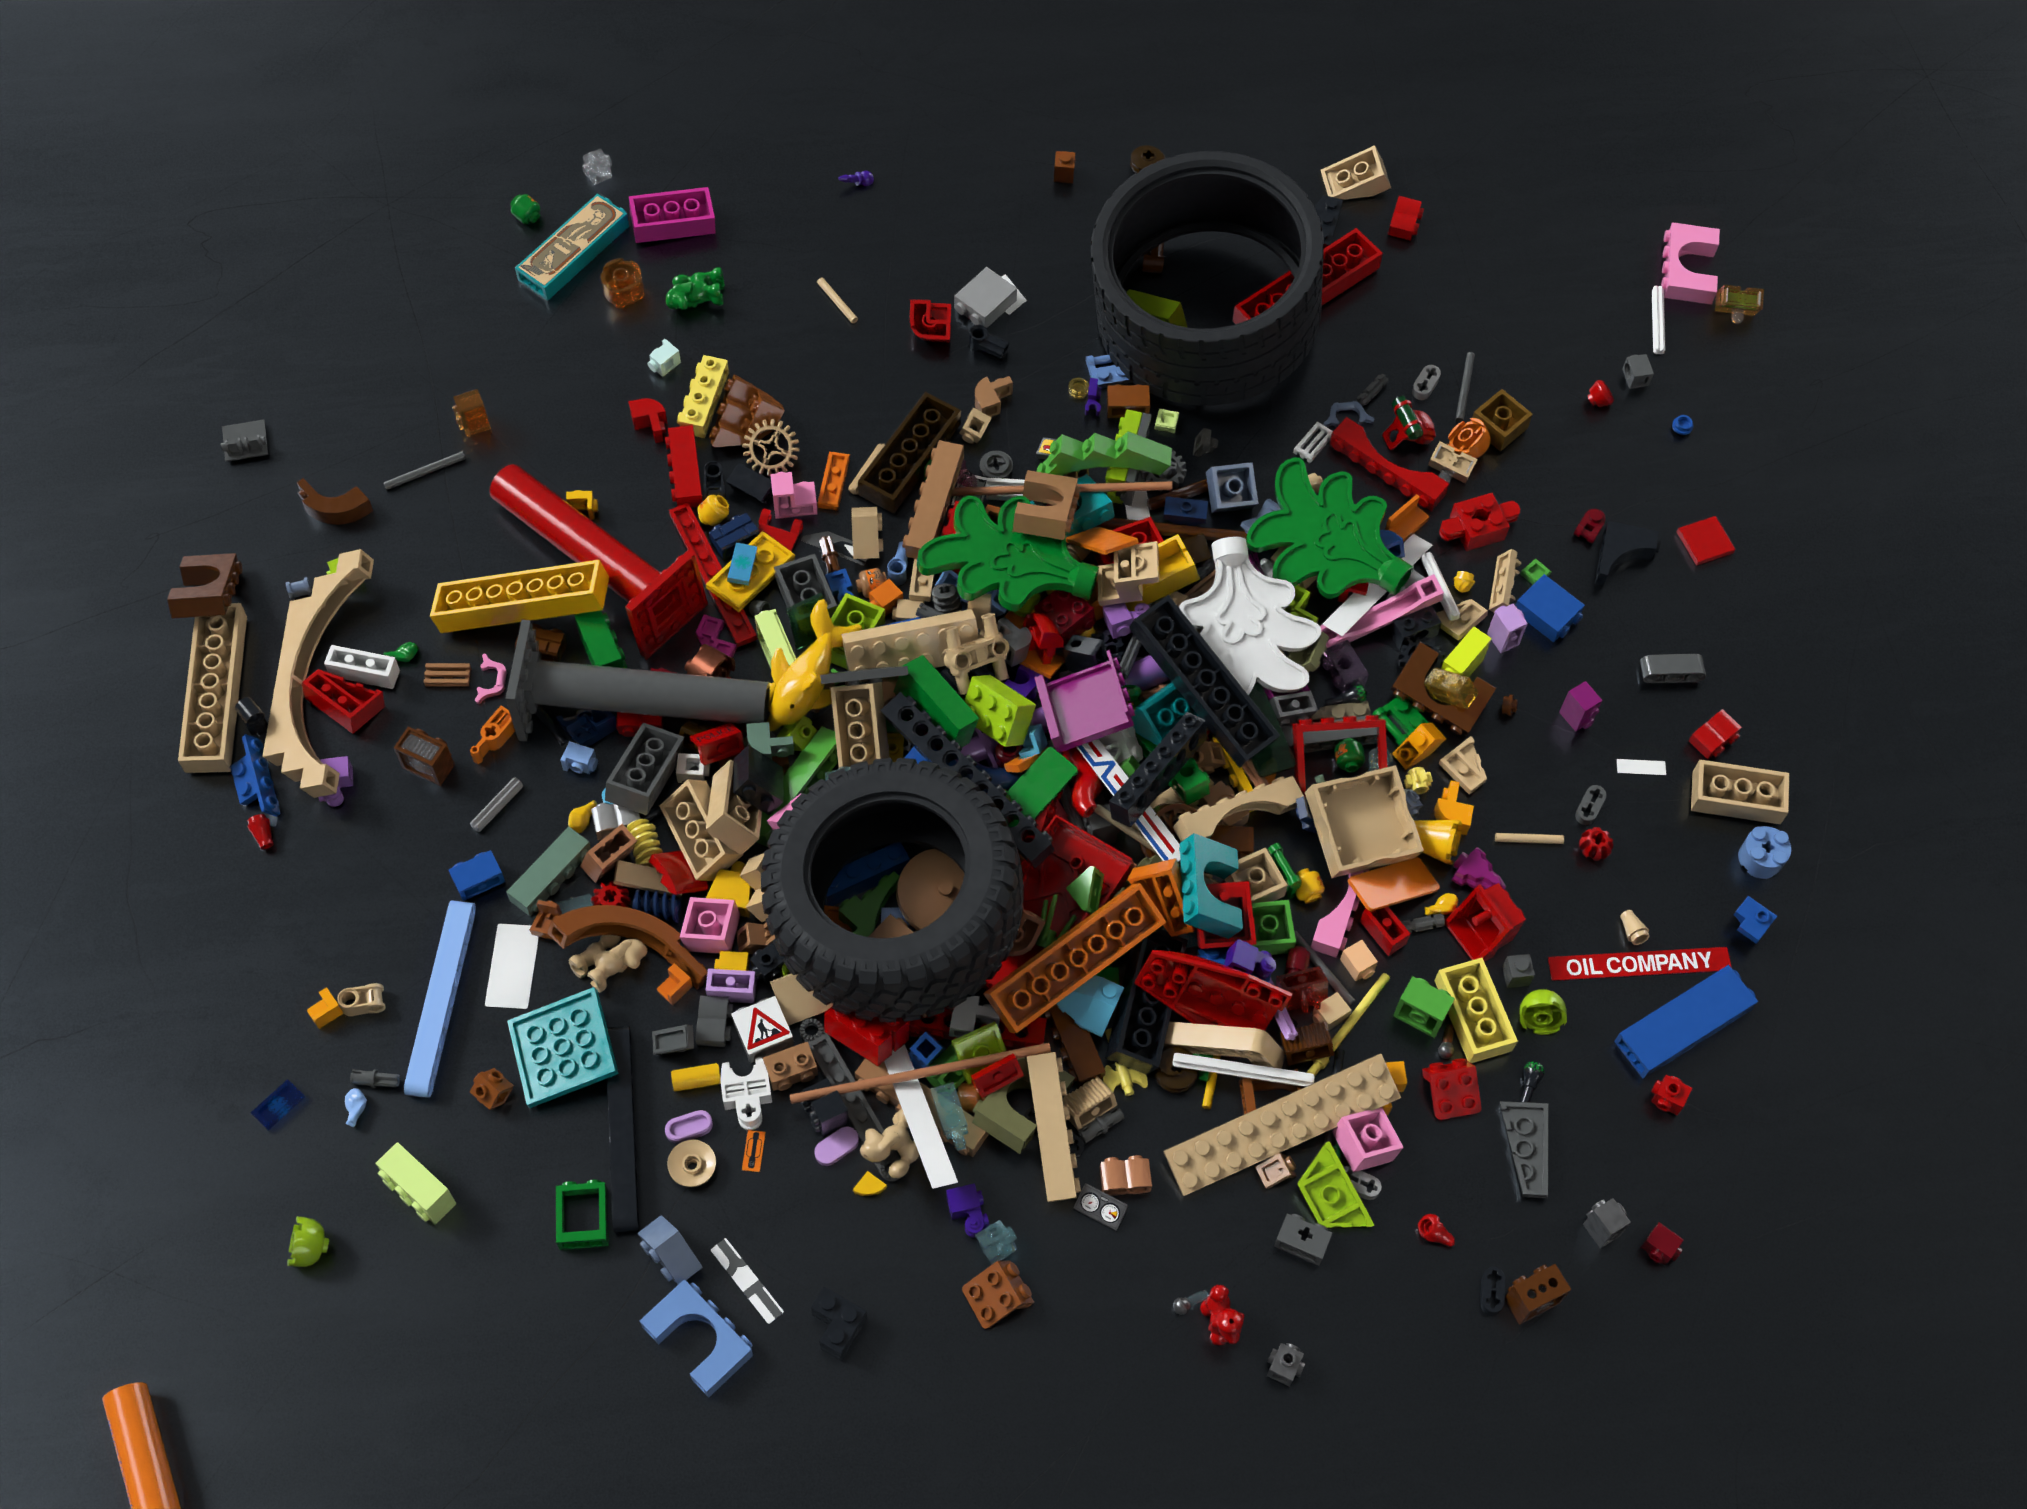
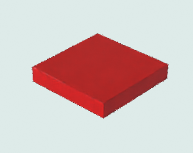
M1716 516L1680 527L1677 530L1678 536L1696 566L1733 554L1736 550Z

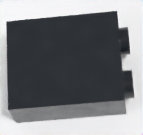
M748 745L734 758L733 793L767 815H770L784 802L783 767Z

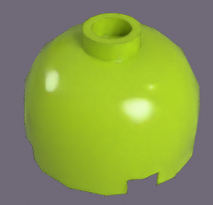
M1547 989L1532 991L1525 996L1520 1004V1023L1526 1030L1527 1027L1535 1029L1533 1031L1535 1034L1548 1035L1556 1033L1560 1030L1561 1025L1564 1024L1565 1026L1567 1023L1566 1005L1563 999L1554 991Z
M297 1216L296 1222L300 1224H294L289 1246V1252L292 1253L291 1258L293 1259H288L287 1266L307 1267L316 1263L321 1253H327L329 1238H325L324 1228L319 1222L314 1219Z

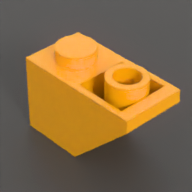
M1421 723L1392 754L1405 770H1408L1431 755L1446 738L1433 723Z

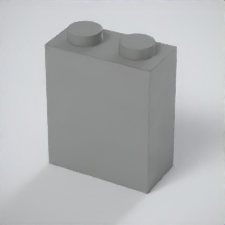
M986 267L954 296V308L959 314L969 318L973 324H980L988 328L1017 301V288Z

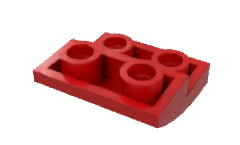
M682 851L651 854L649 863L656 868L657 872L663 874L660 883L670 893L680 895L708 889L707 881L695 879Z

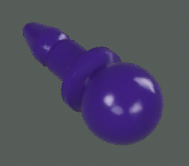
M870 171L856 172L855 175H842L838 177V180L845 183H855L857 186H870L874 181V176Z

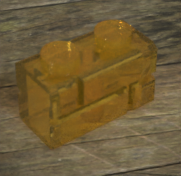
M1434 668L1424 682L1433 699L1465 709L1478 696V691L1473 686L1470 677L1461 676L1460 674L1440 668Z

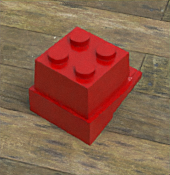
M1249 881L1206 884L1208 890L1215 898L1242 909L1243 930L1227 939L1197 928L1198 947L1200 949L1231 947L1237 939L1246 941L1250 945H1257Z
M1499 883L1485 890L1480 884L1445 920V925L1471 960L1483 958L1485 962L1494 957L1499 948L1514 939L1526 918L1522 910L1511 900L1509 893Z

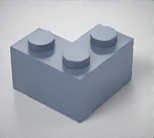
M662 1215L637 1233L642 1239V1242L639 1243L647 1255L651 1256L656 1264L658 1262L661 1263L663 1268L660 1271L668 1281L673 1280L679 1285L684 1279L687 1280L703 1268L680 1232Z

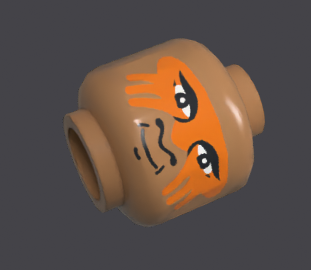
M879 568L861 571L859 579L855 580L858 593L862 592L864 597L869 598V592L884 583L887 578L885 572H881Z

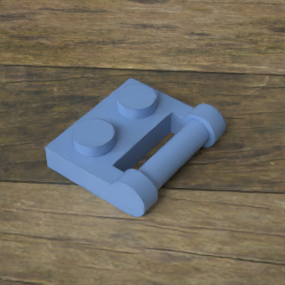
M1110 355L1086 356L1090 377L1098 379V387L1107 388L1108 386L1134 382L1125 376L1119 366L1095 367V365L1111 363Z

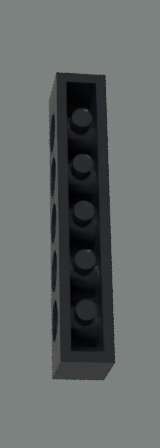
M1189 712L1184 714L1109 800L1111 819L1127 827H1132L1206 741V720Z

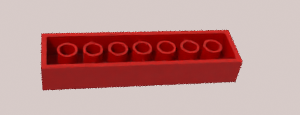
M1357 228L1324 248L1322 306L1380 268L1383 253ZM1288 271L1234 307L1232 321L1235 324L1247 321L1275 304L1285 294L1294 280L1291 271Z

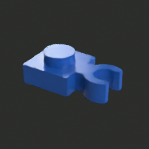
M846 569L825 574L832 595H838V605L845 593L853 595L850 592L853 590L852 583Z

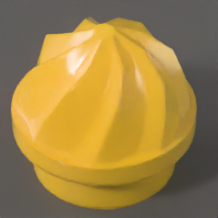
M1458 571L1457 576L1453 579L1455 588L1461 593L1470 591L1475 584L1473 580L1474 575L1469 572Z

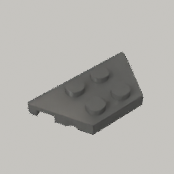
M908 666L820 675L821 684L845 682V685L850 686L859 685L860 680L868 679V683L883 682L882 678L908 675Z

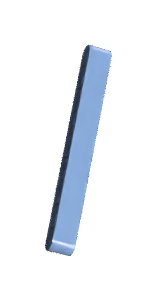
M453 900L449 903L405 1079V1095L430 1098L432 1095L475 918V903Z

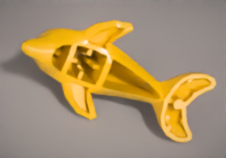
M825 599L819 600L814 605L810 615L811 625L817 636L816 641L790 665L785 658L782 648H777L773 655L771 675L775 683V689L770 701V714L766 721L769 722L770 732L775 731L781 726L793 725L811 709H822L832 704L831 689H823L825 684H821L820 675L829 674L832 648L844 647L841 634L862 630V625L855 624L846 627L834 625L829 616Z

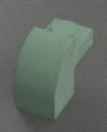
M769 722L746 724L748 745L771 760L772 756L787 757L794 755L793 736L771 738Z

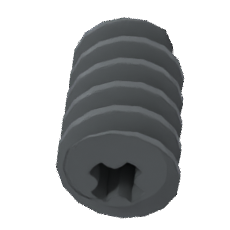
M944 583L932 589L931 593L936 610L944 614L963 611L961 598L955 585Z

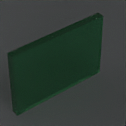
M822 593L786 608L797 650L814 643L817 639L811 625L810 615L814 605L819 600L824 599Z

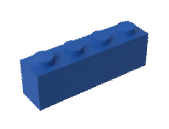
M893 843L845 865L829 887L825 898L826 905L834 906L854 895L877 886L882 877L885 875L889 876L893 871L900 875L906 864L910 861L902 843Z

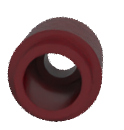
M1295 946L1288 950L1285 973L1286 978L1290 981L1303 982L1308 975L1311 953L1305 947Z

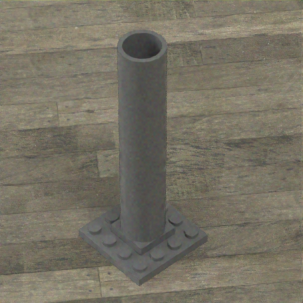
M521 620L505 699L518 741H527L528 734H532L533 731L532 714H536L538 705L737 724L764 723L767 721L769 712L770 683L767 681L542 660V652L539 651V641L536 640V630L533 629L531 620Z

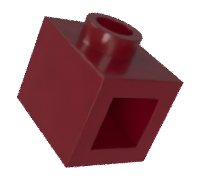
M1659 1222L1640 1248L1649 1253V1257L1655 1262L1666 1265L1670 1259L1675 1262L1683 1249L1679 1246L1684 1239Z

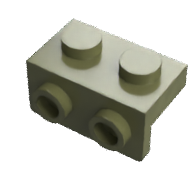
M1321 632V635L1313 645L1302 651L1289 652L1287 658L1304 667L1308 672L1315 671L1320 665L1321 655L1327 649L1326 643L1329 636Z

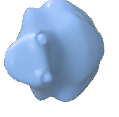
M356 1088L351 1089L345 1096V1107L349 1112L346 1124L351 1127L356 1125L367 1102L362 1091Z

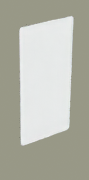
M498 924L485 1006L528 1008L539 936L531 934L529 930L530 925Z

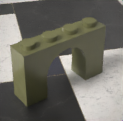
M1027 1057L1017 1059L1023 1071V1077L987 1095L984 1101L979 1100L973 1109L975 1113L973 1124L1019 1154L1033 1139L1037 1125L1010 1106L1007 1094L1016 1089L1032 1090ZM1063 1070V1072H1059L1060 1082L1065 1081L1068 1094L1075 1077Z

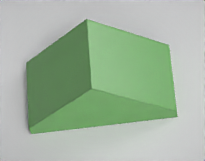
M1094 866L1087 868L1066 887L1079 907L1089 915L1099 908L1104 874Z

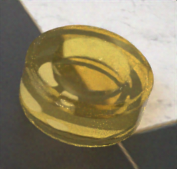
M1074 378L1069 382L1068 392L1072 397L1081 399L1087 396L1089 384L1085 379Z

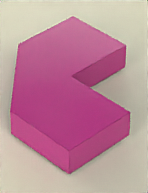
M704 614L696 630V636L701 646L707 644L733 658L737 649L736 644L718 639L724 627V620Z

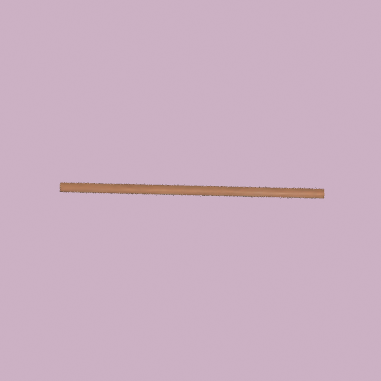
M1173 482L1077 484V487H1081L1080 492L1173 490ZM1024 486L954 488L952 496L1023 494Z
M1045 1043L790 1094L791 1104L819 1099L836 1090L840 1095L989 1065L1014 1053L1017 1059L1051 1052L1050 1044Z

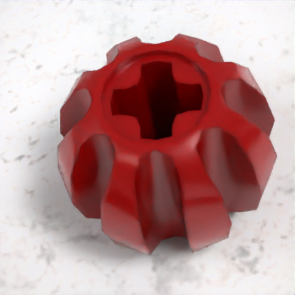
M1600 827L1586 830L1579 840V847L1583 850L1582 854L1586 858L1591 857L1593 861H1599L1601 858L1605 859L1611 854L1613 849V839L1609 838L1610 833L1607 830L1602 831Z

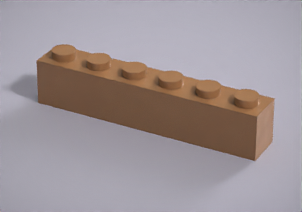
M939 440L937 448H933L931 453L932 463L927 465L925 472L927 479L926 482L921 484L920 500L915 502L914 512L916 513L914 517L910 518L908 525L910 531L903 539L902 546L906 550V557L917 559L918 551L928 541L939 537L964 459V445Z
M865 1058L855 1071V1081L889 1075L885 1062L877 1066ZM919 1082L942 1142L946 1143L948 1141L955 1146L954 1148L960 1154L965 1156L968 1154L974 1157L989 1133L972 1123L974 1119L972 1115ZM893 1084L864 1089V1091L870 1090L875 1093L876 1098L882 1103H890L895 1106L897 1112L902 1109Z

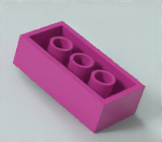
M708 187L629 196L630 215L636 243L715 234V216Z

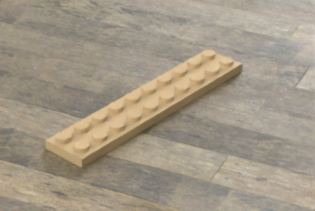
M1378 1054L1163 1152L1180 1191L1185 1196L1338 1127L1337 1123L1344 1116L1366 1110L1373 1111L1400 1099L1401 1096L1382 1054Z

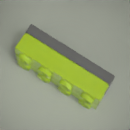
M1127 409L1125 417L1120 418L1119 433L1116 434L1115 441L1128 431L1148 439L1151 414H1142V412ZM1110 467L1107 468L1105 480L1106 483L1138 482L1140 470ZM1135 491L1106 493L1112 502L1131 506Z

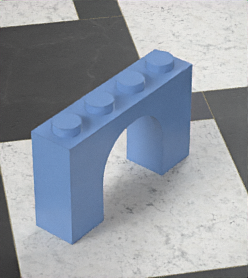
M684 1279L640 1320L642 1328L658 1345L679 1325L687 1321H703L715 1330L717 1341L714 1350L690 1373L692 1381L709 1398L753 1356L751 1349L753 1345L744 1335L739 1337L735 1333L734 1329L736 1327L727 1317L722 1319L717 1314L719 1309L711 1300L706 1302L700 1296L702 1291L695 1283L692 1282L689 1285Z

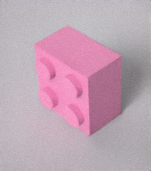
M690 897L680 934L684 947L690 952L720 954V951H732L741 915L735 900Z
M1382 1107L1373 1111L1366 1110L1344 1116L1337 1123L1338 1127L1332 1130L1353 1173L1392 1162L1404 1148Z

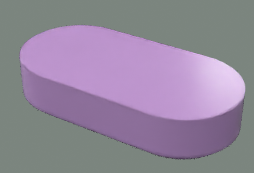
M703 1110L673 1118L665 1126L666 1137L673 1143H681L706 1135L712 1129V1118L708 1112Z
M842 1127L818 1143L815 1147L817 1162L824 1166H830L855 1150L859 1143L856 1130L851 1127Z

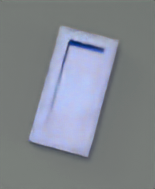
M287 1079L250 1113L267 1130H270L301 1102L305 1096Z

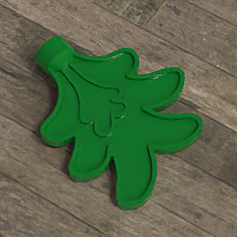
M1294 457L1280 465L1275 478V495L1281 510L1273 511L1260 517L1250 527L1246 536L1247 547L1253 552H1263L1277 547H1288L1276 559L1272 578L1286 580L1295 587L1310 577L1318 576V591L1327 599L1336 598L1351 586L1360 583L1377 584L1394 596L1398 594L1409 580L1414 567L1393 555L1381 540L1380 525L1386 514V501L1377 496H1367L1362 498L1357 504H1354L1352 499V476L1344 471L1333 473L1325 478L1320 485L1318 495H1316L1310 484L1305 463L1301 458Z
M970 495L963 497L956 506L953 523L956 534L934 538L924 544L918 551L917 567L921 574L930 576L949 570L961 569L957 580V590L961 598L972 601L987 592L998 589L999 603L1005 609L1013 612L1021 610L1033 595L1047 590L1066 591L1072 593V596L1090 600L1099 573L1098 566L1085 562L1080 563L1070 555L1066 547V535L1065 539L1061 540L1013 532L1017 503L1031 504L1029 499L1024 496L1013 497L1001 506L997 525L989 518L979 498Z

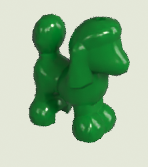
M716 267L710 272H697L692 276L684 274L675 276L672 280L673 288L666 294V305L670 309L685 310L687 308H696L698 304L706 301H712L717 306L723 305V294L720 293V290L725 289L722 268Z

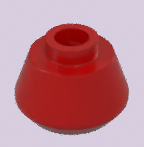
M1597 380L1589 389L1590 394L1587 396L1593 406L1596 404L1598 407L1612 405L1614 401L1613 395L1603 380Z

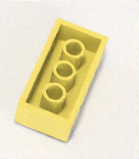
M1483 958L1440 969L1434 981L1438 990L1443 989L1451 997L1455 998L1448 1015L1467 1061L1475 1063L1512 1052L1518 1040Z

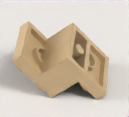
M1157 541L1136 544L1115 551L1114 564L1098 566V602L1100 606L1142 601L1143 584L1159 582V546Z

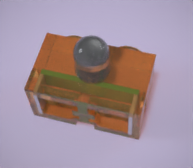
M1723 285L1716 293L1715 311L1732 313V322L1734 324H1741L1744 320V315L1754 316L1763 309L1764 289L1747 287L1744 291H1741V286Z

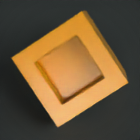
M327 987L319 992L322 1000L307 1009L308 1014L318 1029L344 1014Z

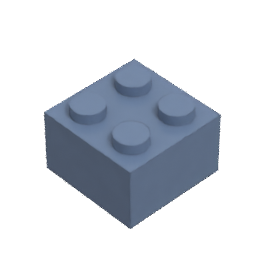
M1253 462L1215 466L1206 471L1212 513L1252 509L1259 504Z

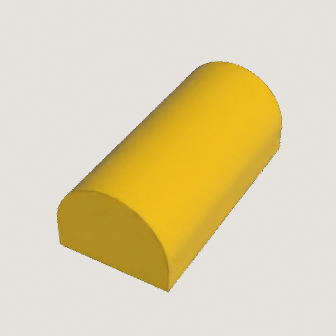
M717 1063L671 1071L674 1092L721 1084L720 1068Z

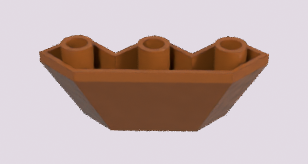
M734 374L732 380L728 379L724 387L726 392L717 410L718 418L709 435L711 444L714 447L749 444L750 441L744 439L745 435L749 437L753 435L748 431L749 428L756 432L758 429L755 427V423H758L760 427H764L762 421L766 420L769 426L771 425V419L775 420V426H777L785 411L783 405L766 392ZM774 430L761 433L757 439L761 440Z

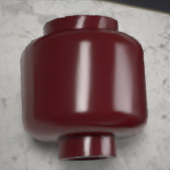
M998 743L995 747L994 757L997 765L1000 768H1005L1004 764L1020 756L1019 752L1023 749V746L1004 747Z

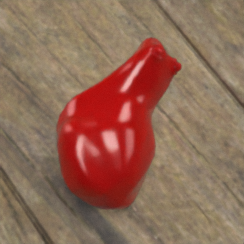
M1426 1214L1420 1219L1418 1230L1422 1238L1429 1242H1437L1450 1247L1454 1246L1455 1238L1446 1230L1437 1215Z

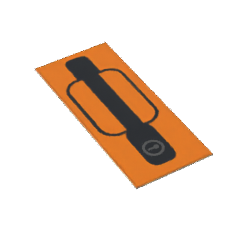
M748 1130L742 1170L760 1172L766 1132Z

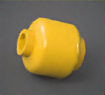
M709 495L698 506L699 520L705 525H719L729 515L727 500L720 495Z
M1309 868L1296 872V875H1299L1302 880L1301 886L1295 892L1297 899L1304 901L1305 904L1321 899V894L1324 892L1325 887L1320 874L1317 871H1309Z

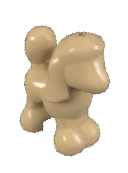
M602 935L599 942L589 945L583 953L573 955L569 959V964L574 974L580 979L587 975L589 966L595 965L596 968L588 973V977L593 980L590 983L591 986L595 987L600 993L606 989V979L617 972H623L627 967L632 969L639 967L640 960L647 954V947L643 942L637 939H627L617 945L620 942L621 936Z
M902 1109L895 1113L892 1119L894 1125L887 1127L882 1134L875 1129L866 1130V1140L860 1148L863 1158L870 1162L883 1161L890 1155L891 1150L898 1151L901 1159L894 1161L888 1171L892 1178H901L907 1174L909 1165L919 1157L915 1141L910 1139L907 1130L908 1123Z

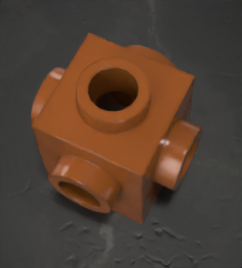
M492 1068L485 1072L481 1071L475 1076L473 1080L474 1085L470 1093L491 1110L506 1102L514 1085L501 1072Z

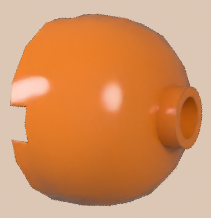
M1470 418V422L1465 423L1462 421L1452 429L1448 436L1450 441L1448 445L1455 448L1454 453L1458 455L1463 452L1477 459L1489 448L1491 437L1488 428L1480 419Z

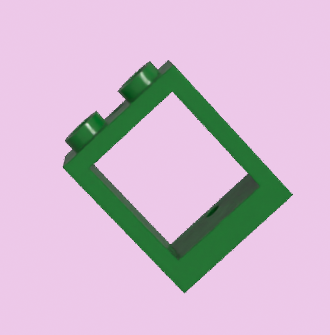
M589 1180L587 1183L577 1184L576 1182L569 1181L556 1186V1244L559 1250L609 1246L608 1188L605 1182ZM599 1194V1230L564 1232V1196Z

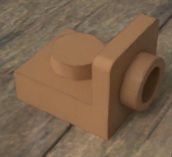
M1278 1153L1255 1166L1267 1189L1287 1178L1293 1179L1297 1176L1294 1171L1296 1165L1293 1159L1282 1153Z

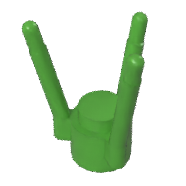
M1057 895L1053 896L1047 920L1048 900H1044L1041 918L1046 921V924L1036 942L1037 946L1046 948L1068 932L1077 918L1076 915H1073L1059 936L1056 937L1057 932L1050 930V925L1056 907Z

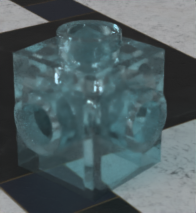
M1001 1220L975 1234L983 1253L991 1264L1008 1257L1018 1250L1014 1243V1240L1017 1239L1014 1231L1010 1226L1006 1228Z

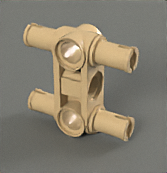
M995 613L981 616L986 635L983 638L963 645L960 642L958 626L948 627L943 630L948 645L944 656V664L950 669L951 674L955 676L958 694L960 695L967 694L970 685L968 672L980 666L992 663L996 679L1002 681L1009 678L1005 662L1009 652V643L1003 638V634L998 632Z

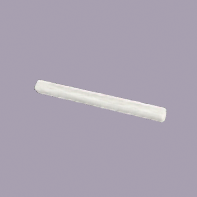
M1175 1053L1173 1056V1066L1303 1087L1313 1084L1315 1078L1314 1074L1182 1053Z

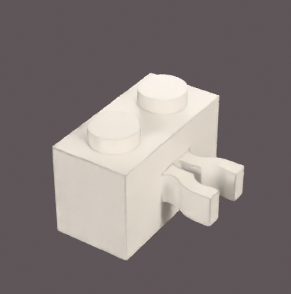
M1133 726L1100 738L1101 743L1118 764L1131 755L1135 757L1138 763L1143 759V751L1138 744Z

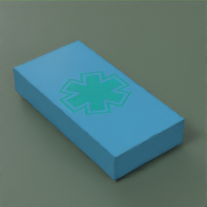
M736 543L727 582L749 586L757 554V546Z

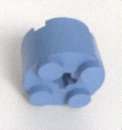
M1755 827L1739 849L1738 858L1741 866H1744L1751 876L1760 879H1768L1779 873L1791 855V845L1787 833L1773 827Z

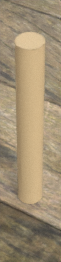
M824 278L818 279V285L852 324L856 323L858 320L857 316Z
M1495 833V842L1564 844V835Z

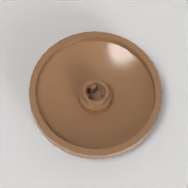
M937 849L926 850L914 856L902 870L897 882L896 898L899 909L905 920L917 931L930 925L945 913L956 899L965 873L959 865Z

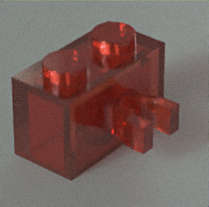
M1320 966L1276 976V986L1292 993L1291 999L1285 1006L1287 1011L1301 1008L1306 1013L1308 1012V1006L1312 1005L1318 1010L1321 1009V1002L1328 998V979Z

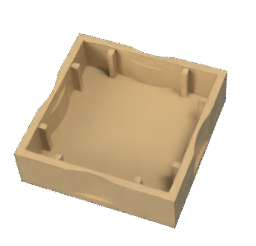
M1396 765L1369 771L1353 778H1339L1313 784L1305 792L1331 878L1413 859L1424 851L1415 822L1407 807L1406 794Z

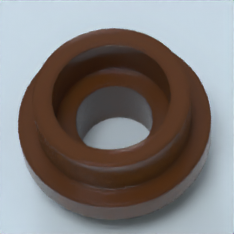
M1513 694L1503 698L1502 713L1508 716H1512V712L1517 711L1518 700L1514 699Z

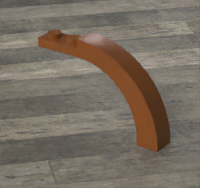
M594 905L571 910L551 920L548 934L563 949L581 939L599 935H614L637 939L661 954L671 965L675 963L691 978L692 985L697 990L706 981L708 971L685 947L680 945V933L664 921L643 911L614 905Z

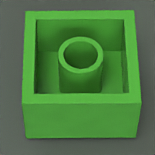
M1289 900L1252 903L1257 944L1252 946L1259 948L1258 951H1268L1272 955L1288 954V950L1294 948L1296 944Z
M1412 976L1393 1016L1435 1038L1455 998L1451 997L1443 989L1438 990L1426 980Z

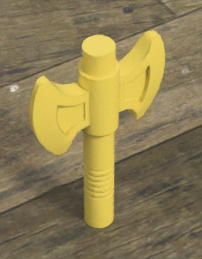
M1112 1028L1105 1031L1108 1043ZM1115 1063L1116 1071L1109 1065L1105 1066L1106 1073L1103 1077V1082L1113 1092L1116 1086L1121 1085L1125 1096H1131L1134 1094L1133 1083L1143 1088L1148 1086L1147 1076L1144 1073L1131 1068L1128 1069L1126 1066Z

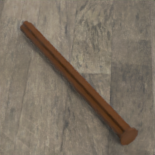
M1112 518L1096 527L1113 530L1139 520ZM1154 522L1161 536L1173 537L1178 534L1180 538H1187L1203 533L1205 539L1209 541H1217L1227 537H1243L1246 539L1247 536L1245 531Z

